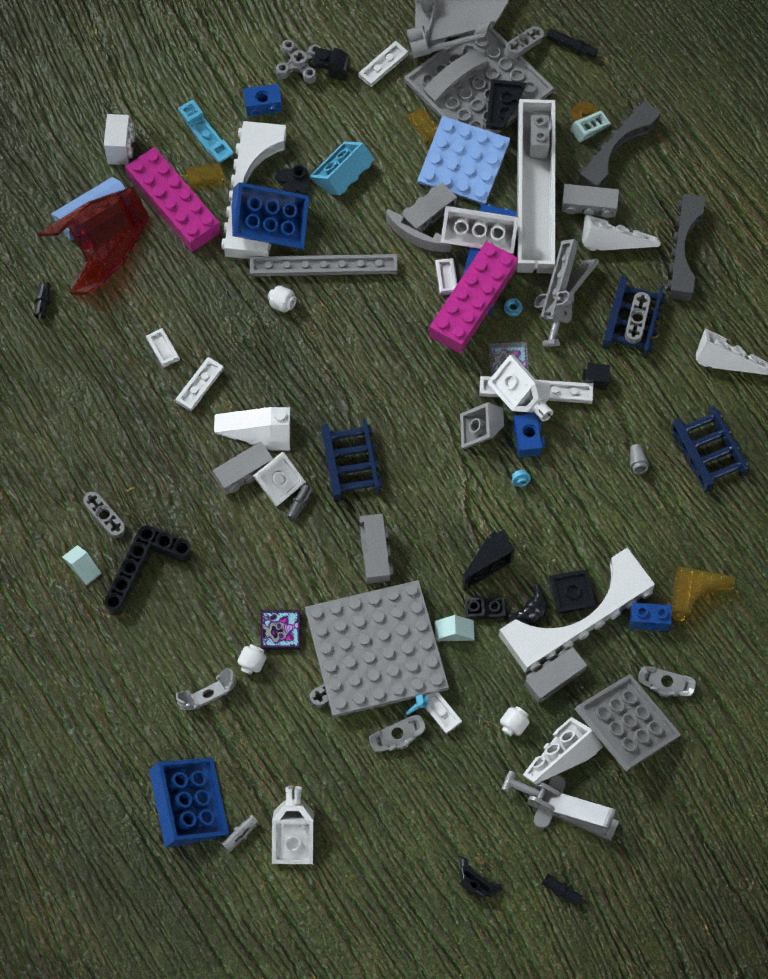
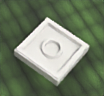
M281 452L253 475L275 506H278L306 483L284 452Z

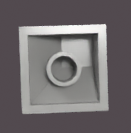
M487 402L461 413L462 449H467L492 439L504 426L503 408Z

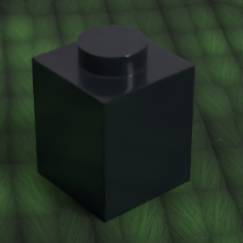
M588 362L587 369H583L582 380H585V383H593V388L607 390L610 365Z

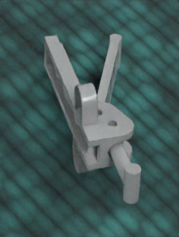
M575 239L561 241L548 292L538 295L534 301V307L542 311L541 318L552 323L548 340L542 342V346L545 348L560 345L559 339H556L561 322L569 323L572 319L573 294L599 264L598 259L585 260L569 279L577 252L578 241Z
M508 772L501 790L509 792L510 788L513 787L530 795L527 805L537 809L533 822L538 829L547 828L552 816H555L607 840H612L619 823L618 820L614 819L617 810L562 794L566 783L561 776L552 777L548 785L540 782L534 785V787H530L514 780L515 772Z

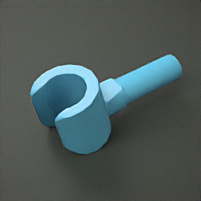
M417 695L416 704L405 712L406 715L409 716L419 708L428 707V696Z

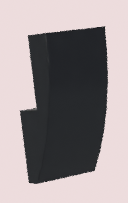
M484 597L466 598L465 616L467 619L507 618L505 597L485 599Z

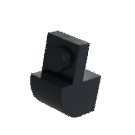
M317 47L312 66L328 69L329 78L347 81L351 68V58L346 52L335 47L333 51Z

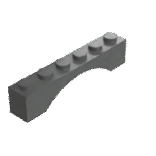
M643 101L640 106L637 105L633 109L632 115L623 120L620 129H616L612 133L611 139L602 144L599 153L593 154L589 161L590 163L581 168L578 174L580 175L578 183L582 186L602 188L607 182L608 164L615 151L628 140L640 135L649 134L659 123L661 111L646 101Z
M684 194L682 200L678 201L677 211H680V216H676L675 227H678V232H674L673 243H676V247L672 248L671 259H674V262L669 267V275H672L671 280H668L666 291H670L669 298L684 301H691L695 276L686 261L685 240L691 230L702 220L705 196Z

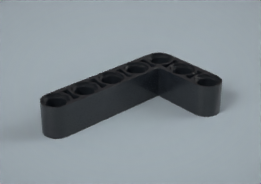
M149 525L142 526L138 530L105 597L104 603L107 612L114 616L122 613L152 551L179 562H187L192 557L189 542ZM146 534L152 535L150 539H143ZM164 541L170 542L167 546H161L160 544ZM181 548L187 549L183 554L178 553ZM137 551L144 552L141 556H135ZM131 567L135 568V571L132 573L126 572ZM122 584L127 585L126 589L124 590L118 589V587ZM114 601L119 602L116 607L109 606Z

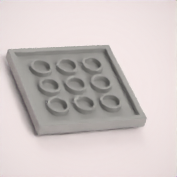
M631 674L595 694L575 708L577 713L626 772L681 736L679 731Z

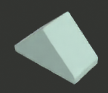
M78 545L62 557L86 586L101 575L100 570L89 554Z
M453 615L434 622L436 641H474L473 620Z

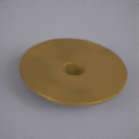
M580 102L573 107L571 114L573 120L577 121L598 112V110L589 102Z

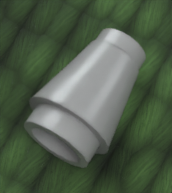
M632 445L630 447V468L634 473L642 474L648 470L649 462L641 445Z

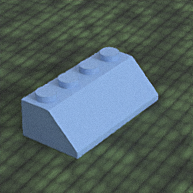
M111 177L51 213V216L68 239L73 241L131 206L130 193L119 180Z

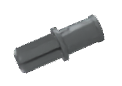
M303 485L297 497L293 499V504L286 514V517L291 521L297 522L303 508L307 507L306 503L313 492V488L309 485Z

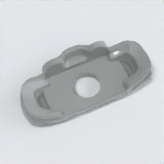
M643 666L639 672V682L660 694L659 696L661 697L692 696L695 691L696 681L691 677L651 666ZM664 676H670L673 679V684L670 687L662 685L661 679Z
M420 715L410 716L372 734L369 737L370 745L375 752L405 749L412 741L417 739V736L425 731L424 721ZM400 728L403 731L402 738H393L392 730Z

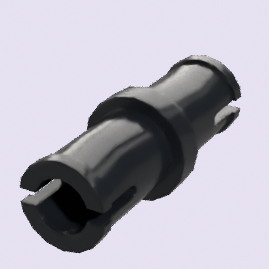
M45 282L39 283L38 296L35 298L36 308L34 317L36 319H39L40 312V320L46 318L47 305L50 304L49 294L51 284L48 282L45 289Z
M549 873L541 883V885L555 892L557 897H563L574 906H577L583 897L582 894L568 887L566 882H560Z

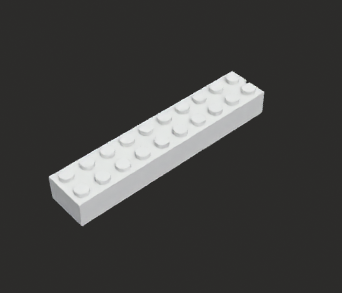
M519 99L517 273H533V270H537V273L553 274L555 266V100ZM531 115H549L548 158H530L529 126Z

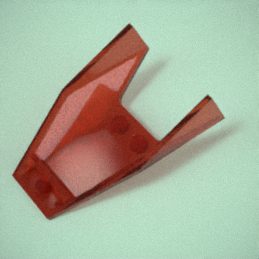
M134 186L85 203L38 232L37 235L38 237L58 236L66 228H69L85 257V264L73 284L70 294L91 295L125 263L146 225L149 215Z

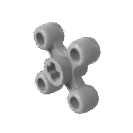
M285 40L282 44V52L290 57V61L277 65V77L286 79L294 71L302 73L303 80L307 84L314 83L317 79V72L314 68L309 67L308 64L313 60L316 48H321V46L314 44L310 46L307 52L296 50V45L292 40Z

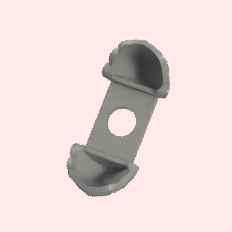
M225 668L220 675L216 676L217 682L194 694L189 690L177 692V704L182 710L199 709L231 692L237 683L236 675L231 669ZM206 692H214L209 698L203 697Z

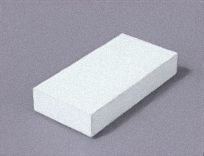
M454 259L435 260L440 296L450 295L457 286Z
M163 328L146 336L148 343L163 368L180 360Z

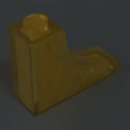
M677 566L670 603L672 605L671 617L679 621L688 620L692 607L702 596L717 590H732L736 577Z

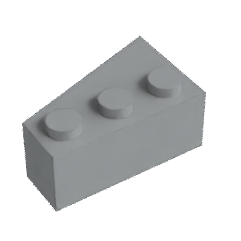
M383 514L360 516V536L367 584L389 582L390 575H393L392 563L388 562L391 551L390 545H386L388 529L384 527Z

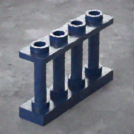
M621 276L602 348L609 349L611 343L617 342L644 349L642 357L646 358L647 352L651 353L653 342L650 341L651 336L655 337L658 327L654 325L655 320L659 321L662 311L658 309L659 304H664L666 296L663 293L664 287L660 286L658 294L633 288L627 284L628 277ZM639 292H644L649 295L650 300L656 301L654 310L648 309L647 316L652 317L650 326H644L643 332L648 333L646 342L639 341L636 344H631L627 342L624 336L617 335L614 329L615 327L619 328V326L627 328L628 320L621 319L618 314L619 311L623 312V310L631 311L632 304L625 303L626 301L622 300L623 295L630 294L635 296Z
M714 405L710 406L708 416L689 424H683L680 418L673 421L671 430L704 493L712 490L715 480L737 470L742 477L746 475L749 468L746 458H742L738 443L733 441L730 428L727 425L725 426L720 410H717ZM713 422L717 432L695 441L691 440L689 431ZM720 438L726 446L706 456H700L697 451L698 447ZM730 454L734 464L712 473L708 472L706 463Z
M362 419L363 428L337 432L330 431L329 424L321 425L334 502L341 501V494H345L344 492L374 487L375 495L379 494V488H382L381 476L377 477L376 470H379L378 460L373 457V453H376L375 444L370 441L372 428L371 424L367 425L366 419ZM361 435L365 437L366 445L342 449L333 448L332 442H335L336 439ZM368 453L369 462L340 467L335 462V459H338L340 456ZM371 470L372 480L347 484L339 483L338 477L341 474Z

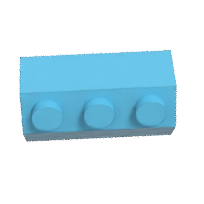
M344 141L309 178L329 194L342 195L346 192L347 187L357 181L359 175L371 166L375 159L364 143Z

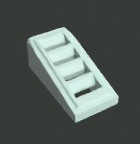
M599 111L575 121L570 130L576 139L582 142L608 128L611 123L604 113Z

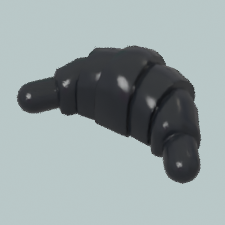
M539 584L534 585L535 593L532 599L526 602L521 611L508 614L509 620L514 621L516 619L522 623L533 625L545 616L549 605Z
M461 858L460 884L468 895L481 899L501 891V884L489 883L480 874L472 870V867L468 865L467 858Z

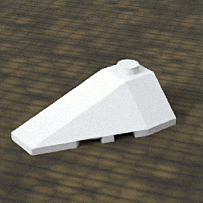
M269 407L216 414L214 433L234 440L245 441L253 446L262 442L269 451H290V407Z
M572 717L569 718L554 732L555 738L551 743H546L543 747L545 750L543 754L534 759L523 776L536 785L595 756L603 746L591 728Z

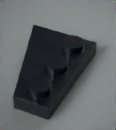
M491 79L486 129L504 131L527 83Z

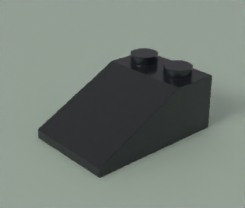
M503 531L493 532L487 536L463 575V591L513 562L515 548Z

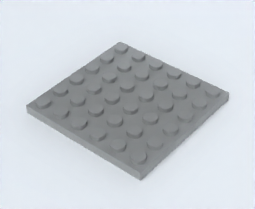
M492 27L488 28L485 37L440 50L404 77V82L440 118L445 116L496 134L501 131L486 129L491 79L527 83L520 99L543 100L554 92V87L522 56L511 59L504 54L508 42ZM474 32L463 34L457 39L472 36ZM478 50L489 61L476 73L472 71L449 88V93L437 102H434L423 91L426 85L439 72L459 57L471 51ZM519 101L506 127L518 119Z
M419 580L305 607L333 718L414 699L417 695L426 696L449 690Z

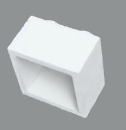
M107 114L104 138L107 163L128 165L130 158H133V147L131 145L135 142L133 122H130L129 115Z

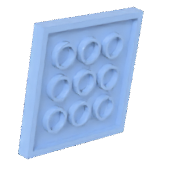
M442 116L417 182L431 188L443 182L457 197L486 205L510 143V138Z

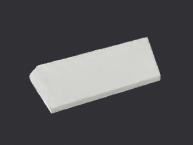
M446 206L441 243L481 249L484 243L488 241L513 254L519 217Z

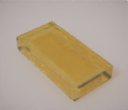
M421 107L408 114V121L427 145L432 142L437 126L425 110Z
M221 163L185 169L189 187L224 182Z

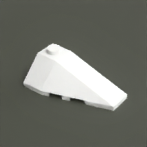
M585 215L582 242L588 250H616L660 246V241L657 237L634 230L632 233L625 226L618 225L614 227L608 223V220Z
M705 328L696 352V360L700 365L716 369L768 375V362L754 354L747 355L742 347L738 345L731 346L726 342L727 339Z

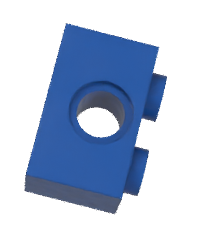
M279 84L243 88L247 116L282 112Z
M536 413L514 415L513 429L518 458L541 455L542 448H545L544 437H540L539 432L542 430L541 420H537ZM526 433H531V434H533L534 436H533V437H527V436H525V434H526Z
M632 603L629 614V629L669 631L672 605Z

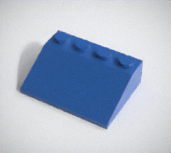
M239 182L233 188L232 236L303 250L309 196Z
M213 757L158 762L149 770L165 848L185 846L229 835Z

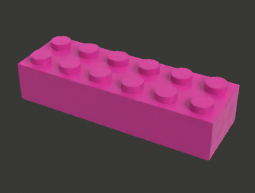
M155 147L125 166L128 179L191 253L221 233L220 222Z
M486 241L429 326V337L461 354L516 271L518 258Z

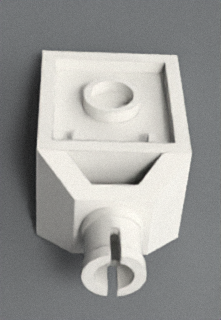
M509 355L487 383L512 411L536 413L541 421L548 420L550 416L547 413L553 415V410L546 404L549 400L551 384L549 382L536 381L514 355Z
M287 786L285 788L286 800L274 810L272 818V864H313L314 811L301 800L302 787L295 786V795H293V786Z

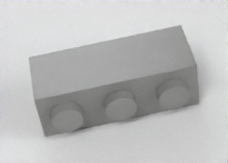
M443 182L438 186L432 187L427 195L419 197L414 205L403 210L404 224L422 233L444 216L446 206H456L457 196Z
M564 184L561 212L590 216L597 215L605 218L616 217L619 189Z
M259 442L212 470L213 477L225 495L235 493L240 489V486L253 482L255 480L253 475L272 461L273 458L263 443Z
M573 647L569 650H562L558 653V657L555 660L551 661L550 659L541 666L542 669L538 672L532 671L526 676L524 686L538 704L586 671L587 664Z

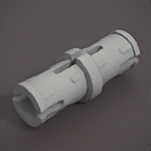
M249 815L239 827L236 826L233 829L234 832L221 843L222 846L231 853L242 840L245 841L247 839V835L259 825V822L252 815Z

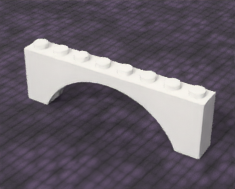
M243 121V126L238 131L240 143L236 145L238 159H234L233 166L236 172L231 177L233 188L239 182L247 183L254 169L266 158L285 150L286 125ZM230 190L229 201H231L232 204L233 191ZM231 205L227 206L226 217L229 218L228 222L224 224L226 238H222L221 249L225 251V257L250 259V257L269 256L270 243L232 236Z
M628 548L611 558L609 591L599 607L583 620L565 627L539 628L515 619L499 630V637L525 673L530 670H537L545 660L554 659L558 655L557 652L562 649L568 650L573 646L574 641L585 639L594 628L596 630L600 629L606 624L605 621L610 618L612 620L617 618L622 610L625 608L630 609L632 603H637L641 598L646 599L653 593L654 582Z

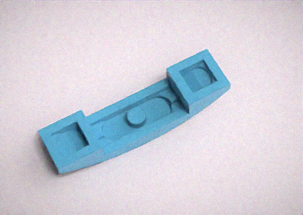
M193 99L178 108L180 115L193 135L213 159L220 163L234 154L225 140H221L204 118L203 112Z

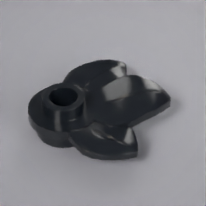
M295 165L292 169L284 168L274 177L276 181L283 183L282 191L292 193L299 191L305 194L309 189L308 171L302 165Z

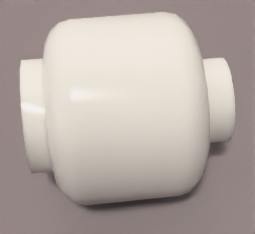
M277 286L274 290L271 289L268 294L271 308L281 312L292 310L296 304L297 298L294 291L286 287Z
M253 644L245 646L238 658V664L242 666L241 670L250 675L252 672H260L266 660L265 650Z
M518 706L508 708L500 719V724L503 726L502 731L510 737L512 735L520 736L530 723L528 719L529 714Z

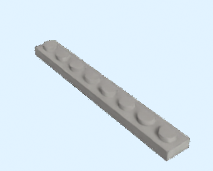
M397 254L250 257V277L397 274Z

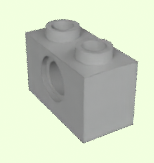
M531 115L529 126L530 158H548L549 115Z

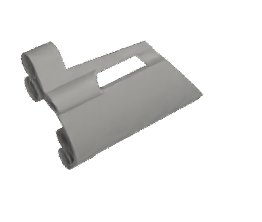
M415 0V28L407 29L413 58L429 55L446 47L485 37L488 28L494 27L510 0ZM474 32L472 36L445 42L448 38Z

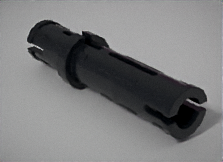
M552 28L547 33V39L568 47L577 54L581 53L595 59L598 53L597 48L585 44L583 40H576Z

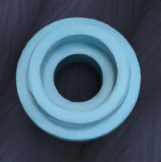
M511 298L505 302L504 311L509 316H518L522 312V304L518 299Z
M518 470L512 475L514 486L524 487L531 480L530 474L526 470Z

